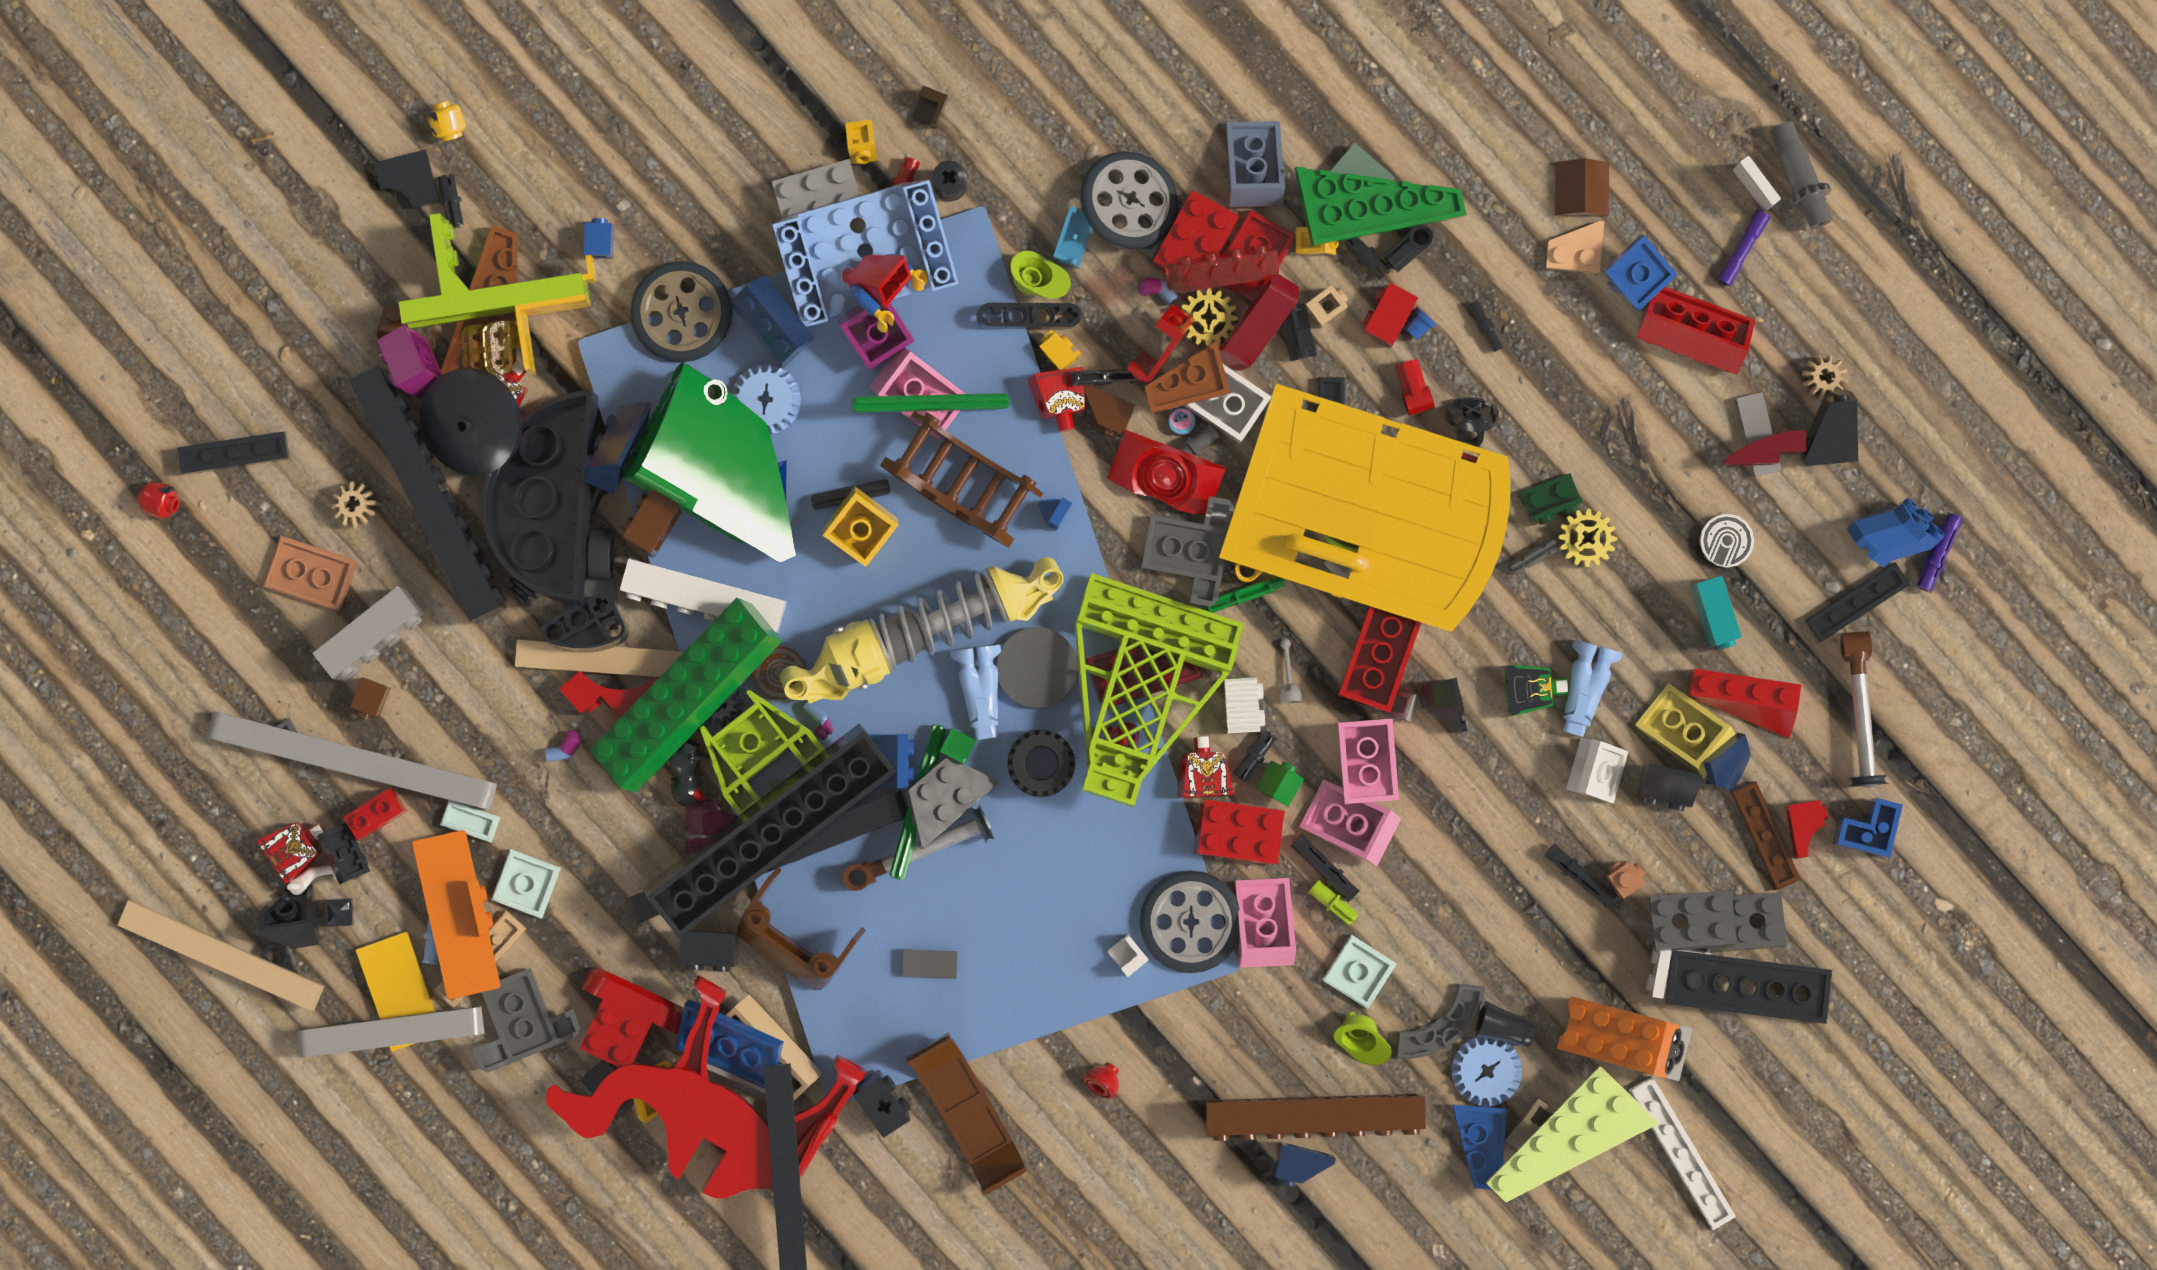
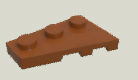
M1217 341L1145 386L1151 414L1230 394Z

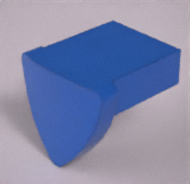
M1065 498L1040 501L1039 508L1043 519L1053 531H1057L1070 510L1072 502Z

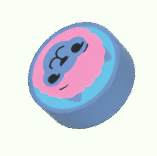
M1186 408L1175 409L1170 414L1168 420L1171 431L1177 435L1189 434L1195 426L1194 414Z

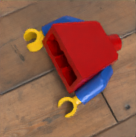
M867 255L863 257L855 268L846 267L842 273V280L844 283H848L851 296L870 316H876L878 319L877 328L881 332H887L888 326L886 322L893 326L894 315L890 311H881L880 308L886 309L911 278V287L916 291H922L928 280L927 272L922 269L914 271L912 269L913 266L906 262L904 255Z

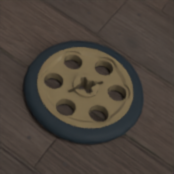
M676 261L656 267L642 279L632 297L630 315L635 334L647 350L667 361L682 363L705 357L720 345L731 325L732 305L726 286L715 273L707 267L694 262ZM690 278L695 281V289L691 293H684L681 290L680 284L684 279ZM666 286L670 291L668 298L662 301L656 299L654 295L656 288ZM676 297L679 298L683 308H688L689 310L685 313L684 318L686 327H684L683 320L679 315H674V312L678 310ZM705 297H710L715 302L714 308L709 312L700 309V301ZM660 312L662 314L663 321L659 326H651L648 323L650 313ZM698 323H704L708 327L707 335L702 338H698L693 334V328ZM677 330L682 334V340L679 344L671 345L668 343L667 335L670 331Z

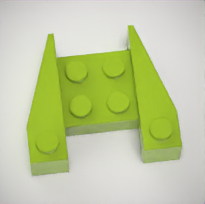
M748 690L746 693L755 704L715 736L705 726L700 728L723 796L738 815L761 799L749 780L784 752L791 749L804 766L826 749L811 730L751 690Z

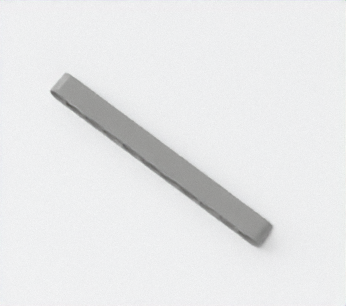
M215 711L212 713L206 736L210 739L491 810L497 783Z

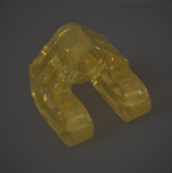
M497 321L465 327L462 332L464 368H477L494 375L508 373L513 365L512 349H521L517 321ZM472 335H479V340H473ZM497 359L502 360V365H496L495 361ZM474 362H481V367H475Z

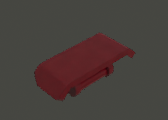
M1281 275L1270 278L1219 348L1224 364L1237 371L1251 367L1297 304L1299 287Z

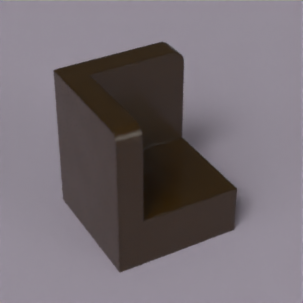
M923 85L919 93L920 99L912 117L915 121L937 129L949 100L948 95Z

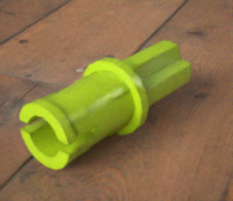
M1320 880L1308 892L1327 907V912L1330 910L1347 925H1351L1358 917V913L1340 898V894L1336 895Z

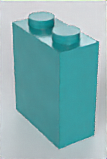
M1723 576L1689 586L1708 647L1716 646L1717 651L1737 645L1735 640L1742 638Z

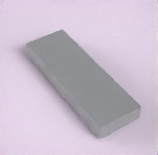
M1763 392L1735 399L1746 445L1773 435ZM1780 463L1776 465L1752 466L1754 477L1781 471Z

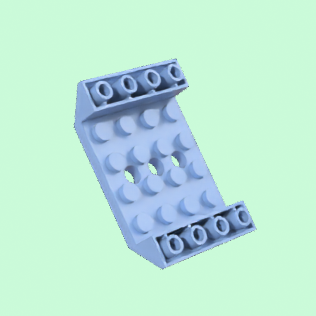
M929 180L898 184L803 211L772 224L799 318L806 327L829 321L828 317L849 312L859 305L851 296L848 283L843 282L842 273L846 267L855 268L863 259L857 253L858 247L863 243L872 246L873 252L871 255H904L906 262L913 266L912 269L914 271L918 269L925 270L928 274V280L923 290L932 288V291L959 284ZM857 217L865 221V228L860 232H855L850 228L851 220ZM912 278L895 298L920 292L911 287Z

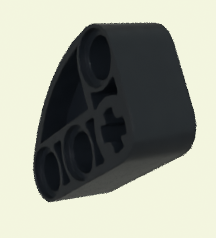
M598 593L584 600L583 605L577 604L546 621L541 628V635L549 645L555 648L577 653H591L607 650L624 643L629 636V629L614 601L608 595ZM601 602L606 604V611L603 613L599 610ZM583 614L585 616L584 623L578 627L573 626L574 617ZM615 624L621 625V632L618 636H609L610 627ZM553 628H561L560 637L555 640L549 638V633Z

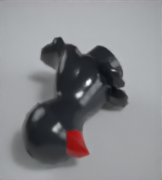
M688 739L669 758L671 766L677 774V779L671 778L672 795L674 800L684 807H690L697 801H702L706 798L697 783L696 774L700 761L708 760L710 756L699 752L701 745L691 739Z

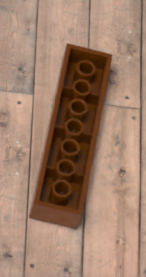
M1421 1093L1205 1100L1207 1136H1212L1213 1141L1229 1140V1135H1239L1240 1140L1256 1139V1134H1266L1267 1139H1282L1286 1133H1293L1295 1138H1311V1133L1320 1132L1322 1137H1338V1132H1347L1349 1136H1365V1131H1374L1377 1136L1393 1135L1392 1130H1402L1403 1135L1420 1134V1129H1426L1425 1096Z

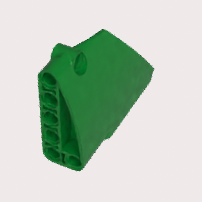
M684 362L680 363L673 372L622 472V478L645 491L655 490L678 503V508L736 542L749 544L778 562L795 556L785 494L767 423L729 393L724 383L719 380H712ZM709 386H711L715 392L713 399H710L707 394Z

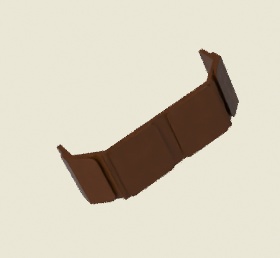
M949 1032L906 1056L908 1066L911 1065L921 1079L969 1162L981 1186L983 1195L989 1194L1027 1171V1167L1011 1136Z

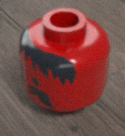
M150 481L143 485L137 495V503L140 505L141 511L144 514L160 519H166L172 513H175L178 510L180 500L173 486L159 481Z

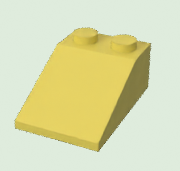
M1669 683L1635 724L1636 727L1684 766L1696 774L1703 775V779L1707 776L1703 761L1735 735L1730 725Z

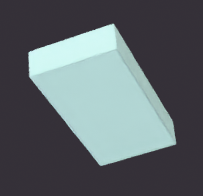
M448 800L440 825L456 831L465 830L466 834L492 843L501 817Z

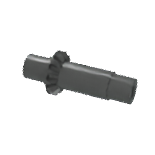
M1793 121L1774 127L1770 132L1794 191L1789 200L1791 207H1800L1803 210L1810 229H1816L1830 223L1833 218L1827 206L1825 196L1831 192V188L1828 183H1819Z

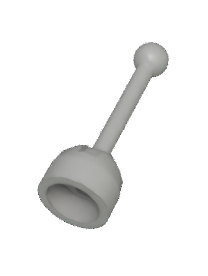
M1285 638L1281 640L1280 646L1284 651L1287 684L1281 689L1280 701L1281 704L1302 702L1301 691L1297 685L1292 684L1289 656L1291 642Z

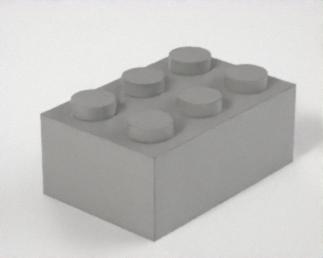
M849 159L772 181L782 219L803 211L860 196Z

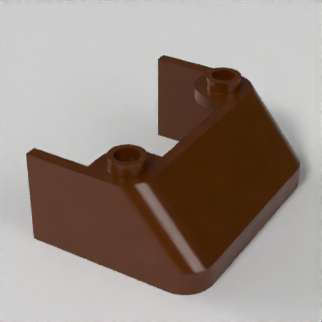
M777 867L765 880L744 911L737 926V933L744 942L812 990H822L830 983L866 929L863 927L859 929L839 958L828 951H819L815 955L807 951L770 924V911L765 905L760 903L782 871Z

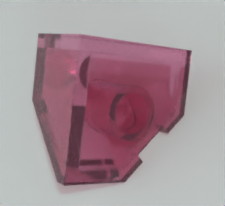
M714 800L697 801L694 805L686 807L684 838L686 855L737 816L722 810L721 805Z

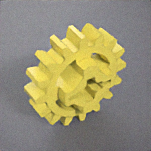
M1208 288L1206 295H1203L1198 290L1197 298L1194 299L1189 296L1187 299L1190 305H1182L1181 307L1183 311L1195 319L1193 324H1198L1203 329L1202 335L1192 325L1189 328L1187 339L1197 338V346L1201 341H1205L1206 348L1211 344V341H1217L1218 346H1220V338L1223 337L1226 340L1229 336L1227 331L1232 332L1235 328L1231 325V322L1237 321L1238 317L1231 315V313L1236 310V306H1228L1230 297H1226L1224 300L1221 299L1222 291L1212 295L1211 289ZM1204 301V307L1199 312H1192L1197 304ZM1214 302L1221 305L1225 313L1219 312L1214 307ZM1208 306L1210 307L1211 316L1216 317V319L1212 320L1209 330L1207 329L1206 320L1201 319V317L1206 315ZM1226 324L1222 331L1213 335L1214 328L1218 325Z
M1586 509L1583 516L1579 510L1576 511V519L1568 516L1566 520L1569 525H1561L1560 529L1565 533L1558 536L1559 540L1564 541V544L1559 547L1560 550L1567 549L1568 551L1565 559L1574 557V565H1578L1580 561H1583L1584 568L1589 567L1590 561H1593L1595 566L1600 565V557L1605 561L1608 560L1609 557L1606 552H1613L1615 550L1610 543L1617 541V537L1611 536V532L1616 529L1615 526H1607L1610 518L1600 519V511L1593 516L1590 509ZM1588 520L1596 524L1593 527H1586L1580 521ZM1571 530L1575 534V543L1572 546L1570 543ZM1596 530L1591 538L1593 544L1588 542L1579 547L1584 538L1582 533L1588 534ZM1602 531L1605 535L1604 546L1600 543V533ZM1582 550H1590L1595 555L1583 556L1580 555L1579 552H1581Z

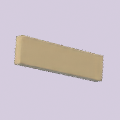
M505 911L493 924L494 927L489 929L495 963L527 929L508 911ZM443 981L434 989V992L452 1009H455L465 998L464 996L451 1000L447 999Z

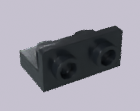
M347 823L317 835L339 885L360 878L370 872L367 858L362 854L356 841L357 839Z

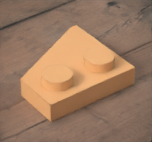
M1604 221L1593 223L1549 240L1547 243L1545 269L1599 274Z

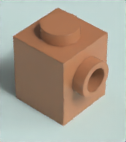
M1619 860L1608 868L1610 873L1605 875L1619 898L1622 899L1646 884L1643 880V877L1646 875L1637 862L1632 864L1631 861L1623 862Z

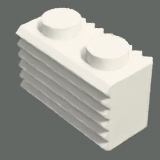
M1257 677L1225 679L1227 734L1260 732V726H1265L1264 710H1259L1258 699H1263V683H1257Z

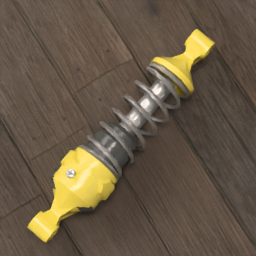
M1050 557L1039 559L1028 577L1008 573L993 565L988 567L987 570L984 569L985 579L981 574H975L978 592L973 595L969 594L962 582L957 581L956 590L959 601L951 604L944 591L938 589L937 599L940 609L933 612L927 602L919 597L917 601L921 617L918 612L911 609L907 611L904 606L900 605L898 608L899 613L896 612L889 616L880 614L878 621L874 622L870 618L869 621L866 619L862 622H851L845 628L843 626L833 630L834 634L825 638L822 651L811 670L801 669L797 666H788L782 670L780 682L784 692L790 699L808 700L809 704L822 698L843 700L848 692L853 689L863 690L868 687V684L880 682L884 676L891 674L890 671L895 672L896 665L907 660L914 664L919 652L926 650L928 654L933 656L935 646L932 635L939 633L945 644L952 647L954 637L951 627L958 625L963 634L971 639L973 636L971 618L977 617L982 626L990 631L992 629L990 610L996 608L1005 623L1015 620L1028 621L1040 605L1053 600L1052 594L1063 583V574L1055 560ZM1053 571L1049 576H1044L1046 573ZM985 613L986 621L981 614ZM962 622H966L967 629ZM793 681H798V683L794 685H789Z

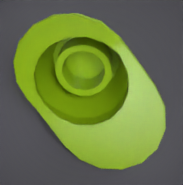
M1033 251L1018 252L1012 258L1010 263L1014 284L1021 293L1030 296L1039 295L1047 299H1057L1069 292L1071 286L1070 277L1057 264Z
M1350 1011L1342 1026L1334 1032V1040L1361 1063L1380 1065L1388 1061L1391 1056L1389 1044L1378 1034L1375 1021L1368 1016L1357 1015Z

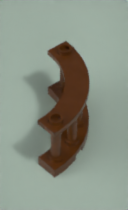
M914 411L911 416L922 423L918 432L900 459L897 458L896 461L885 457L880 466L901 482L911 485L917 490L916 492L966 524L973 525L982 530L983 534L1009 548L1014 538L1006 533L1008 530L1006 526L1028 491L1040 498L1042 497L1043 493L1035 487L1037 482L1025 474L1019 477L975 451L938 425L940 420L926 412L925 416ZM932 430L942 437L944 441L923 474H919L917 477L909 471L911 468L909 464ZM955 446L970 457L949 490L941 493L931 486L933 483L931 480L951 448ZM980 462L996 473L974 507L971 506L968 510L957 503L959 499L957 496ZM1006 478L1019 487L998 520L990 523L983 519L985 516L983 512Z

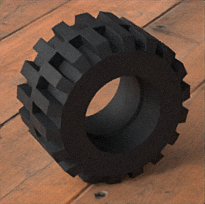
M1039 729L1021 735L1013 743L1007 758L1008 772L1013 783L1021 791L1034 797H1049L1059 793L1068 785L1074 774L1075 757L1073 750L1066 739L1054 731ZM1035 748H1048L1057 758V769L1047 779L1033 778L1026 770V757Z

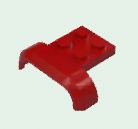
M599 967L588 971L580 989L603 1000L579 1049L610 1064L621 1067L634 1063L652 1023L678 1034L684 1007Z

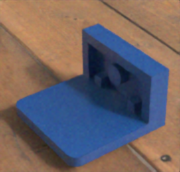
M869 734L896 770L895 774L875 789H908L909 783H914V767H909V756H914V740H909V734Z

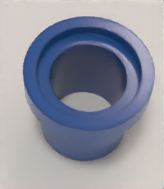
M1417 306L1414 309L1415 313L1403 327L1419 340L1423 334L1431 327L1434 328L1437 324Z

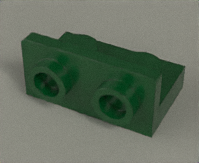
M1571 473L1519 493L1530 522L1538 521L1539 525L1555 520L1553 515L1563 511L1565 516L1578 511V505L1584 502L1582 497L1580 498Z

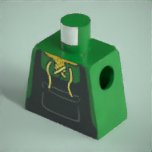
M1521 665L1504 666L1508 717L1552 707L1553 695L1568 694L1567 679H1551L1550 668Z

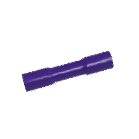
M1756 210L1732 256L1727 260L1718 275L1717 281L1731 287L1749 251L1771 217L1761 210Z

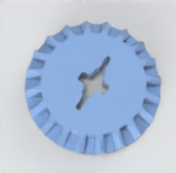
M757 365L748 369L739 376L733 385L731 393L767 423L770 435L781 432L790 426L797 417L801 404L800 390L794 378L782 368L773 365ZM768 384L767 392H769V397L773 398V402L767 404L765 414L763 415L764 407L762 402L758 401V397L764 395L766 385Z
M1475 1037L1463 1044L1455 1054L1452 1063L1454 1085L1458 1092L1471 1103L1480 1106L1501 1104L1510 1099L1517 1091L1521 1082L1522 1065L1520 1057L1516 1050L1507 1042ZM1499 1061L1492 1070L1493 1076L1491 1078L1484 1076L1475 1081L1483 1071L1481 1068L1483 1064L1490 1066Z

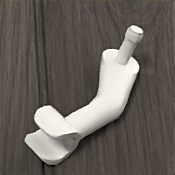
M330 865L310 867L287 885V889L293 894L299 895L308 887L313 879L333 874V879H336V876Z

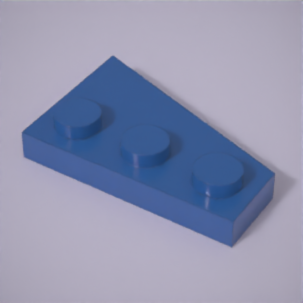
M1452 1104L1473 1188L1493 1190L1485 1182L1503 1165L1507 1109Z

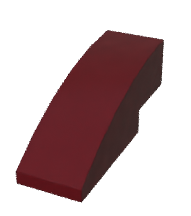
M1787 431L1754 441L1722 460V466L1776 465L1780 463L1779 454L1806 452V431Z

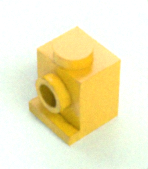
M1051 330L1041 339L1043 344L1040 345V350L1057 370L1067 369L1081 357L1078 349L1074 353L1071 349L1074 345L1064 334L1060 337Z

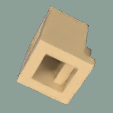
M1331 285L1309 301L1305 308L1321 329L1347 309L1346 302L1348 299L1340 288L1335 290ZM1324 302H1331L1333 309L1326 311L1323 308Z

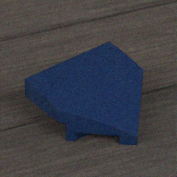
M1736 733L1703 761L1708 775L1706 784L1729 791L1734 790L1751 757L1746 734Z

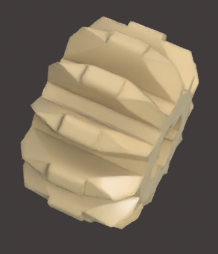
M1820 355L1816 356V364L1811 361L1806 364L1811 371L1802 372L1803 377L1810 378V380L1803 383V387L1810 385L1813 387L1808 393L1810 396L1819 391L1818 400H1823L1825 394H1831L1835 390L1843 389L1840 384L1848 383L1847 378L1841 377V375L1848 372L1847 368L1841 370L1837 368L1842 362L1840 359L1832 364V355H1827L1825 361H1823ZM1821 371L1825 375L1829 374L1831 379L1827 382L1825 380L1821 381L1819 378L1823 374Z
M350 482L349 491L341 485L339 490L342 492V495L340 496L335 493L332 495L339 502L331 504L330 508L334 510L339 509L335 513L334 518L338 520L343 517L342 525L347 526L351 521L352 526L358 528L359 519L365 525L369 523L365 516L366 514L375 516L376 513L369 510V506H377V501H368L374 495V492L371 490L365 492L366 485L361 483L356 490L355 483ZM353 498H355V501L360 502V506H356L354 512H352L353 509L348 508V504L353 502Z

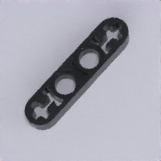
M990 302L985 303L979 308L976 319L980 326L987 329H1071L1080 322L1082 315L1079 307L1072 303ZM1001 308L1004 309V323L1000 322L1002 317H994L991 322H988V319L982 316L987 309H990L991 314H1000ZM1011 309L1021 311L1023 315L1021 322L1014 323L1009 319L1008 314ZM1054 309H1057L1056 315H1062L1068 309L1070 314L1075 315V318L1070 323L1067 322V318H1057V323H1053L1055 319ZM1036 310H1046L1049 314L1048 322H1038L1035 318Z

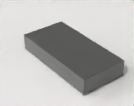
M903 949L902 976L956 979L958 951Z

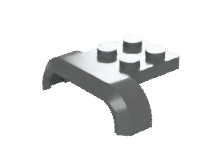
M1209 496L1204 524L1151 515L1141 568L1194 578L1190 603L1212 606L1219 598L1225 562L1219 556L1235 507L1230 500Z
M532 968L500 980V988L481 992L500 1039L475 1048L472 1052L479 1069L491 1072L577 1037L581 1026L574 1009L551 1018Z

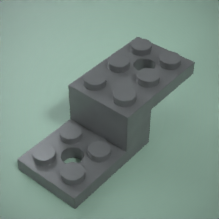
M1731 890L1649 897L1655 952L1705 948V953L1787 946L1781 892L1732 896ZM1676 915L1683 916L1687 921V926L1683 929L1675 928L1672 924V918ZM1752 915L1761 916L1764 920V926L1759 929L1753 928L1749 923V918Z

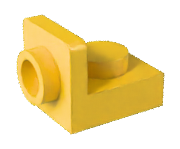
M872 119L845 123L851 164H866L877 161Z
M1296 227L1297 255H1336V248L1339 242L1311 247L1307 227Z

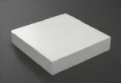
M1749 156L1733 169L1734 173L1764 212L1772 208L1781 199Z

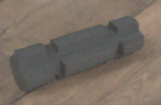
M1550 538L1543 542L1542 546L1538 545L1523 554L1521 559L1517 558L1510 562L1509 567L1515 575H1518L1525 571L1526 567L1530 568L1547 558L1548 554L1551 555L1560 549L1554 538Z

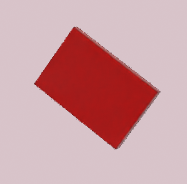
M1249 210L1211 281L1253 303L1270 278L1275 276L1295 240L1296 234Z

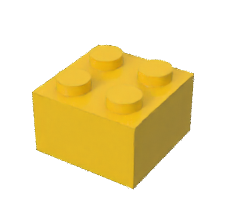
M854 487L824 525L822 534L866 567L899 523L896 516L857 487Z

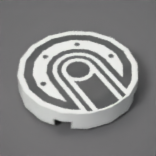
M1723 514L1714 517L1705 524L1701 530L1699 542L1703 555L1709 562L1715 566L1729 568L1738 566L1747 560L1753 550L1754 537L1752 529L1745 520L1736 515Z

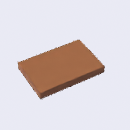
M280 535L263 586L341 612L358 561Z

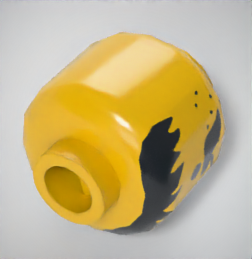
M448 100L434 104V110L427 115L433 136L441 138L442 142L462 136V131L466 128V122L460 106L457 104L449 105Z

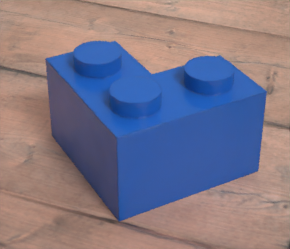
M1871 798L1866 822L1839 818L1832 844L1882 857H1891L1903 804Z

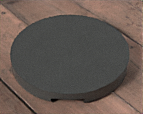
M1043 627L1026 628L1012 635L1001 648L997 659L998 679L1005 693L1018 704L1030 708H1045L1058 703L1071 691L1077 677V658L1070 643L1056 631Z

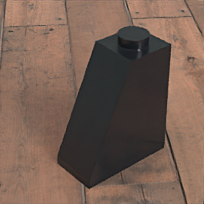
M1839 389L1831 394L1824 395L1806 437V452L1800 453L1804 466L1859 461L1857 399L1852 392Z

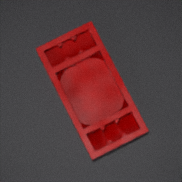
M1125 429L1107 478L1134 494L1159 499L1176 510L1205 516L1209 496H1216L1226 467Z

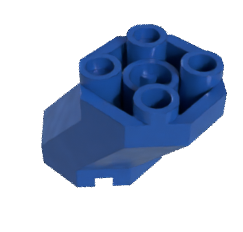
M1909 497L1897 506L1857 517L1847 528L1855 543L1860 548L1864 546L1869 551L1866 555L1882 567L1888 565L1892 560L1930 550L1945 536L1941 529L1931 522L1934 519L1932 514L1924 507L1919 509L1916 503Z

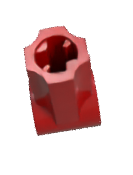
M1418 359L1395 365L1403 390V402L1408 415L1412 416L1434 409V400L1429 386L1425 384Z

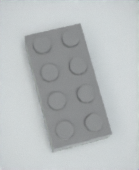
M397 586L312 654L332 679L340 681L345 679L348 681L359 672L357 668L363 663L370 664L380 656L378 651L384 646L390 648L402 638L400 634L407 629L411 631L423 622L421 617L425 613L405 588Z

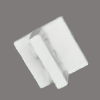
M1581 738L1566 790L1614 803L1628 751L1602 741Z

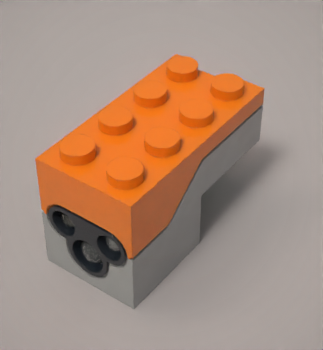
M1570 996L1567 1006L1570 1018L1566 1032H1564L1563 1036L1560 1035L1557 1049L1677 1081L1680 1080L1693 1028Z

